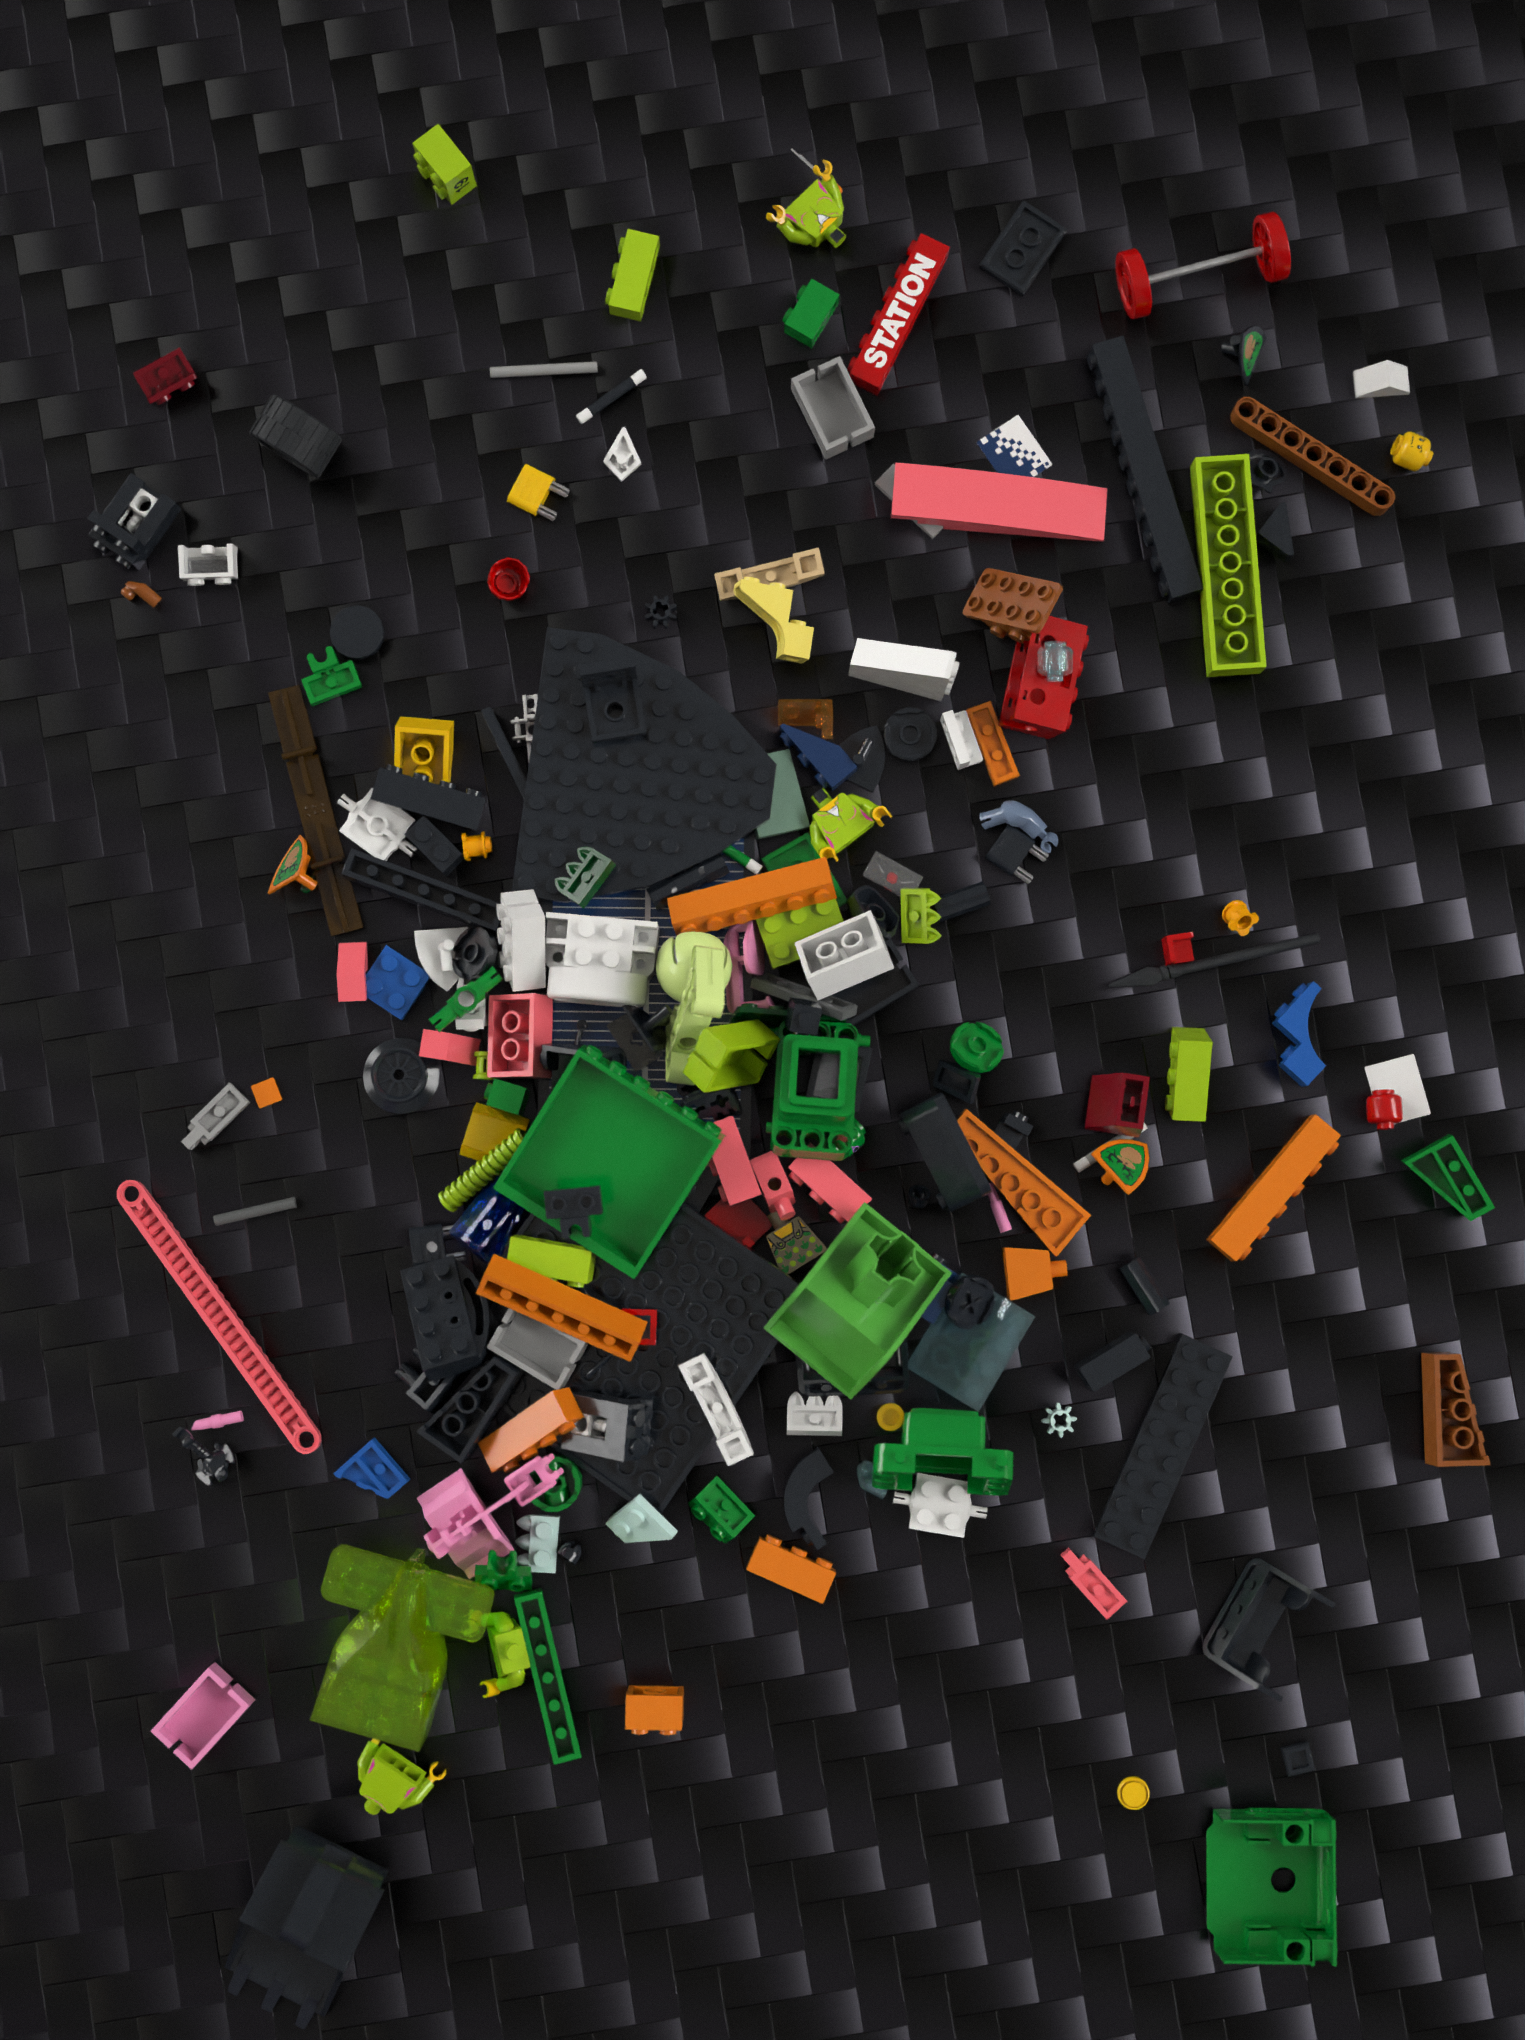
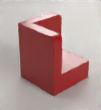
M1193 932L1168 935L1161 939L1166 966L1194 961L1191 939L1194 937Z

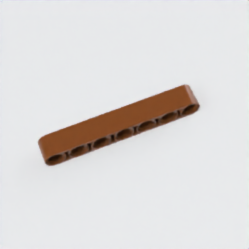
M1244 397L1234 406L1230 415L1233 425L1369 514L1380 516L1394 503L1395 494L1389 486L1255 399ZM1239 409H1247L1251 416L1243 417L1239 413ZM1261 424H1270L1273 428V431H1265L1262 428ZM1284 438H1292L1295 446H1288L1284 442ZM1307 452L1315 453L1318 461L1308 459ZM1329 467L1339 469L1340 476L1332 475ZM1352 481L1359 482L1363 490L1358 491L1354 489ZM1374 496H1381L1385 501V505L1377 504Z

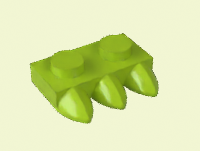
M905 887L901 889L902 943L929 944L937 941L942 936L937 930L931 928V924L936 923L941 916L936 911L930 909V906L936 904L941 898L931 891L930 888Z

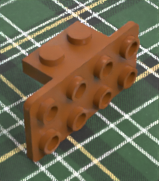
M986 568L963 609V614L968 618L983 621L991 628L990 632L999 638L1008 636L1016 642L1023 643L1024 640L1030 641L1031 633H1036V643L1039 637L1037 633L1041 632L1063 587L1057 582Z

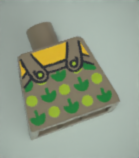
M777 1211L767 1216L775 1231L768 1234L766 1238L778 1268L786 1274H790L827 1250L826 1246L799 1216L791 1221H788V1219L780 1220Z

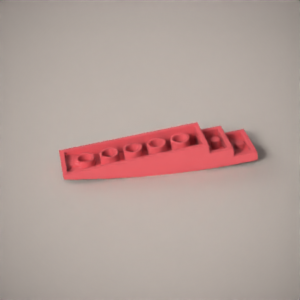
M895 463L891 518L917 520V524L944 526L943 529L1103 542L1107 488L996 472Z

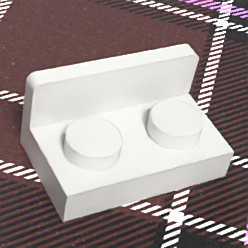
M953 710L942 713L940 721L957 769L959 770L982 762L983 757L967 712L961 711L954 714Z

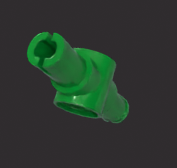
M491 967L475 982L470 981L467 985L459 988L455 995L446 1001L447 1005L428 1019L429 1022L434 1025L441 1020L435 1026V1029L440 1033L457 1017L462 1018L466 1013L473 1011L477 1004L486 998L485 994L499 982H502L503 978L498 974L491 979L497 973L496 969ZM467 992L473 996L474 1002L471 1006L464 1007L458 1002V996L461 993Z

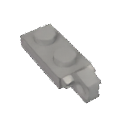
M228 1083L190 1121L191 1124L187 1128L191 1132L181 1142L190 1150L194 1149L200 1142L206 1145L251 1102L232 1083Z

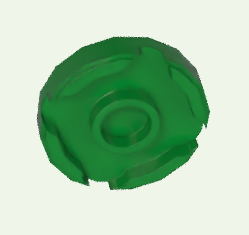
M976 1022L975 1024L963 1023L956 1028L950 1039V1051L953 1058L961 1067L971 1072L983 1073L991 1071L999 1064L1004 1054L1000 1035L992 1027L981 1022Z

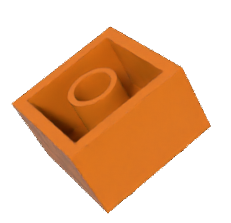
M629 1685L626 1693L625 1730H631L632 1734L639 1735L648 1734V1730H660L662 1735H675L676 1731H682L684 1686Z

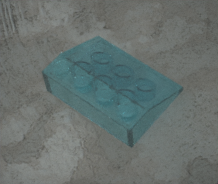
M964 1273L960 1274L961 1277L967 1276ZM994 1291L995 1304L992 1313L981 1325L977 1324L970 1330L960 1329L951 1323L945 1314L944 1306L934 1324H930L908 1361L911 1371L978 1412L1035 1318L1031 1313Z

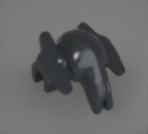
M180 1426L172 1434L182 1441L183 1447H189L200 1458L204 1459V1462L201 1459L197 1462L198 1470L196 1475L208 1486H212V1478H216L219 1482L227 1479L229 1462L235 1464L233 1452L227 1444L220 1445L215 1443L214 1448L216 1450L209 1451L204 1445L197 1442L193 1435L183 1426Z

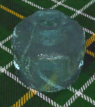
M1066 641L1044 642V646L1040 647L1037 651L1038 673L1047 676V681L1060 682L1063 681V676L1073 672V649L1066 646Z

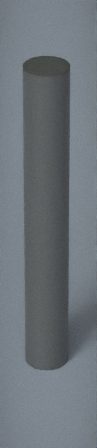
M295 1197L214 1215L213 1219L215 1226L296 1208L297 1204Z

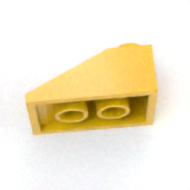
M400 716L395 725L394 766L402 768V774L412 777L415 772L429 776L428 782L439 785L440 780L450 783L454 747V721Z

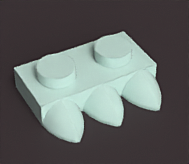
M531 1514L523 1516L516 1522L519 1527L530 1532V1534L522 1535L515 1540V1543L520 1548L529 1551V1553H524L517 1557L518 1566H531L532 1572L556 1573L560 1516Z

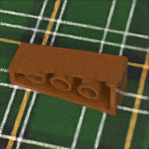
M1450 1352L1421 1353L1425 1464L1436 1467L1491 1465L1489 1456L1486 1455L1483 1442H1485L1482 1431H1479L1476 1420L1475 1404H1472L1470 1398V1386L1461 1354Z

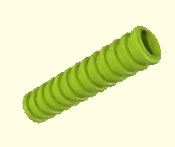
M517 1128L514 1134L508 1135V1139H504L501 1141V1144L496 1145L495 1150L491 1149L489 1155L485 1154L482 1160H478L476 1165H472L470 1170H466L463 1175H460L457 1181L454 1180L451 1186H447L445 1191H441L438 1197L444 1208L455 1212L457 1207H461L464 1202H467L470 1196L473 1197L476 1191L482 1190V1186L488 1185L489 1181L495 1179V1176H499L501 1170L504 1171L526 1132Z

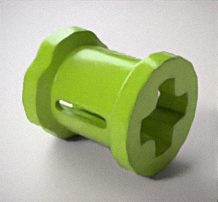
M474 1051L476 1074L473 1075V1079H497L487 1077L488 1052Z

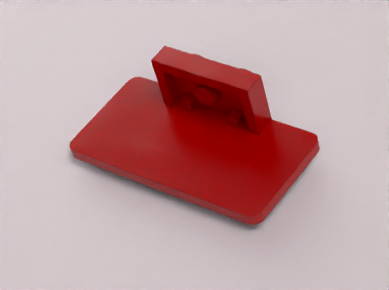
M721 1199L704 1215V1217L750 1249L772 1226L764 1212L751 1199L732 1206L729 1205L728 1201L723 1203Z

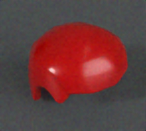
M510 557L494 563L487 578L491 593L498 599L506 601L520 598L530 582L527 567L520 560Z

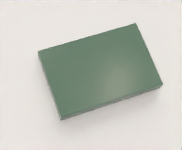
M790 749L768 753L777 764L769 821L755 829L757 839L804 830L810 826Z

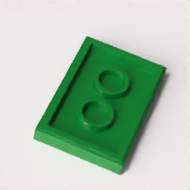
M807 832L761 858V861L769 872L819 859L820 856L812 846L810 834ZM831 873L837 896L836 901L840 908L847 904V898Z

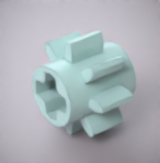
M1056 1402V1409L1045 1408L1049 1414L1047 1418L1041 1421L1049 1423L1050 1427L1047 1430L1049 1434L1057 1430L1059 1437L1062 1438L1063 1431H1074L1070 1425L1071 1421H1076L1077 1418L1068 1414L1072 1407L1067 1406L1062 1410L1060 1403ZM1064 1413V1425L1057 1424L1054 1426L1056 1422L1053 1418L1054 1415L1058 1414L1061 1416Z

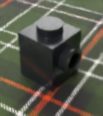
M790 997L785 1020L786 1027L789 1031H792L793 1035L809 1036L810 1034L817 1036L822 1007L817 1001Z

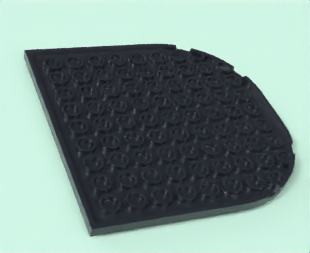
M686 1203L682 1204L635 1279L597 1255L592 1282L584 1284L583 1287H573L567 1285L566 1280L557 1279V1282L620 1310L622 1308L657 1309L656 1345H638L631 1362L613 1355L589 1379H585V1374L608 1353L589 1344L581 1359L575 1363L577 1366L563 1387H569L571 1392L588 1391L623 1399L642 1397L653 1399V1417L650 1428L651 1443L648 1455H642L638 1460L622 1462L561 1448V1434L556 1436L557 1441L550 1446L628 1502L641 1494L660 1514H662L715 1436L694 1391H690L679 1365L704 1353L735 1406L779 1342V1340L764 1329V1326L800 1284ZM532 1213L517 1232L518 1235L580 1245L569 1237L562 1239L560 1231ZM509 1246L501 1257L507 1259ZM479 1296L476 1313V1335L483 1333L484 1313ZM488 1299L492 1314L493 1337L498 1326L504 1323L502 1319L508 1307ZM489 1350L484 1366L479 1367V1369L481 1370L498 1354ZM524 1371L502 1408L514 1418L556 1389Z

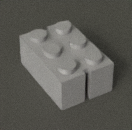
M840 356L818 366L817 377L819 380L816 382L814 369L791 379V390L825 460L847 450L848 443L854 447L873 438L875 426Z
M508 1308L502 1319L504 1323L498 1326L486 1348L558 1390L563 1388L577 1366L575 1363L581 1359L589 1343Z

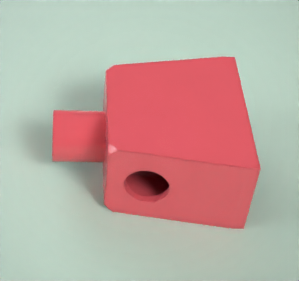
M773 1151L749 1160L770 1213L777 1211L780 1220L792 1218L796 1214L792 1206L796 1203V1200L778 1156Z

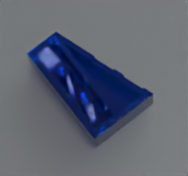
M501 1174L495 1176L493 1181H489V1184L484 1186L448 1232L486 1265H489L494 1254L502 1256L506 1246L509 1247L512 1230L515 1223L519 1222L524 1209L493 1189Z

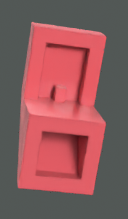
M367 942L339 943L337 962L338 1002L367 1000L366 971L369 969Z
M423 1029L419 1056L476 1066L474 1051H479L481 1039Z

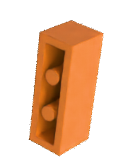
M768 1534L766 1538L759 1536L746 1570L823 1604L836 1575V1569L831 1568L833 1563L821 1557H818L815 1561L806 1556L807 1551L796 1546H792L791 1549L781 1545L782 1540Z

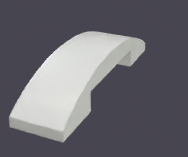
M703 1353L680 1364L679 1368L690 1391H694L727 1465L730 1466L753 1455L754 1452L737 1411L706 1355Z

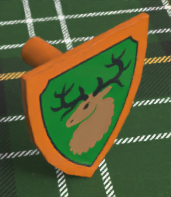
M298 836L283 857L272 879L268 894H272L294 880L311 891L317 886L318 882L306 875L311 857L307 854L308 846L303 836Z
M1118 1139L1103 1144L1091 1153L1106 1171L1101 1177L1102 1182L1109 1185L1114 1180L1127 1195L1142 1183L1148 1171L1149 1153L1146 1143Z

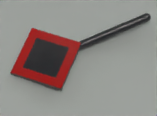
M622 1308V1311L648 1322L639 1345H656L657 1309ZM608 1352L585 1374V1379H589L613 1354Z

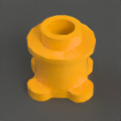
M484 831L480 835L468 836L466 833L461 834L463 855L466 861H471V857L478 856L488 858V853L492 852L490 836H486Z
M1234 900L1228 903L1222 912V918L1228 924V928L1231 931H1238L1240 936L1247 935L1249 929L1259 920V916L1256 913H1250L1247 905L1241 900Z

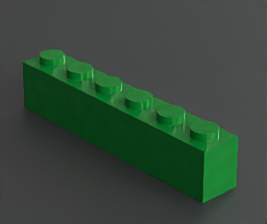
M542 1588L515 1594L514 1600L553 1763L556 1765L581 1758L579 1742Z

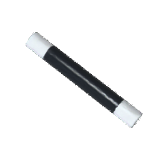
M640 369L578 413L576 417L579 422L583 424L645 380L647 377L643 370Z

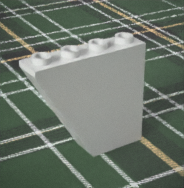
M857 638L848 676L942 701L944 694H950L960 662L955 661L957 653L952 651Z

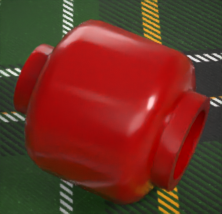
M1392 1089L1372 1091V1095L1366 1099L1367 1121L1377 1125L1378 1130L1394 1129V1124L1401 1122L1403 1119L1402 1097L1395 1094V1091Z

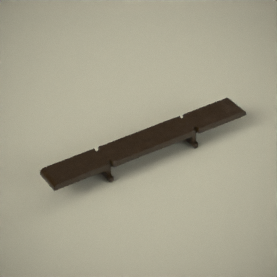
M296 685L269 692L268 695L284 753L281 755L283 760H291L286 762L312 860L310 866L311 869H319L314 872L331 936L363 928V923L352 881L346 880L341 874L345 863L341 864V862L346 858L319 755H313L312 753L317 750L301 687Z

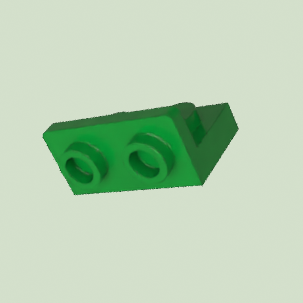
M715 1476L687 1503L691 1508L692 1514L698 1520L704 1521L707 1524L713 1537L724 1543L732 1540L755 1516L718 1476Z

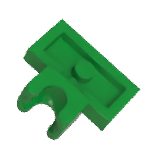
M331 646L326 647L327 659L324 662H318L311 653L307 655V660L314 675L303 678L301 681L312 706L363 687L353 661L350 660L340 664L335 650Z
M490 1550L487 1565H475L476 1589H483L485 1591L509 1589L514 1592L532 1590L531 1566H517L516 1551H510L508 1557H499L496 1551Z

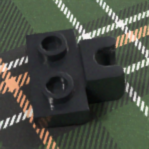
M601 1185L544 1191L546 1220L561 1218L562 1239H567L571 1236L572 1225L580 1226L584 1237L592 1235L590 1215L604 1213Z

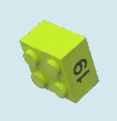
M439 124L413 142L415 150L413 157L418 163L417 168L425 179L430 177L435 184L433 186L435 192L442 200L446 198L452 205L477 186L471 164Z

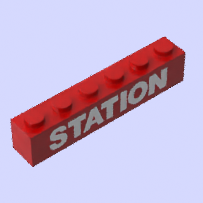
M923 233L920 234L917 241L912 240L906 253L909 256L906 264L901 263L894 277L897 281L893 288L888 287L883 297L885 305L882 311L877 309L873 316L871 325L874 327L871 333L864 334L859 348L862 350L858 358L853 356L849 363L847 371L850 372L854 385L878 396L948 258L949 246Z

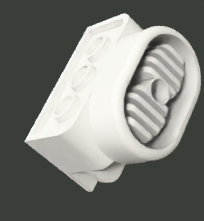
M546 912L548 922L545 938V963L549 968L547 996L550 999L613 1007L632 1005L639 1008L645 1005L648 980L652 979L656 971L655 964L660 932L658 922Z

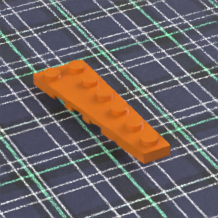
M964 1109L956 1120L982 1171L1048 1250L1057 1257L1089 1219L1091 1214L969 1110Z

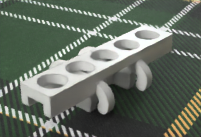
M537 694L522 695L524 719L515 717V720L510 721L511 724L515 725L516 736L512 737V740L517 741V743H521V740H526L528 761L530 759L533 737L528 732V729L535 722H530V720H535ZM528 699H534V708L527 707ZM520 724H525L526 735H521Z

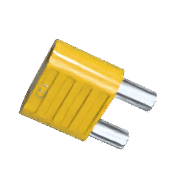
M525 464L508 495L507 502L535 516L540 514L554 521L555 517H557V512L543 506L550 491L567 497L569 489L556 483L554 477Z

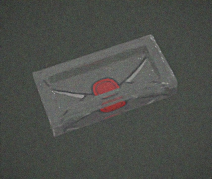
M877 851L862 875L900 897L902 888H918L923 879L919 874Z

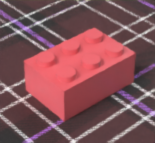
M536 993L489 995L488 1078L544 1079L552 1077V1071L545 1070L540 1062V1052L543 1044L552 1043L553 999H550L547 995Z
M733 1115L713 1122L722 1129L721 1133L726 1135L713 1155V1159L709 1161L713 1176L719 1175L722 1183L721 1186L717 1187L722 1202L728 1201L729 1205L732 1206L761 1195Z
M810 1142L808 1147L815 1148V1146ZM796 1158L788 1167L791 1171L788 1176L798 1186L804 1183L812 1191L808 1195L819 1205L825 1202L831 1208L829 1214L840 1224L844 1221L848 1223L864 1202L868 1204L872 1200L867 1193L830 1160Z

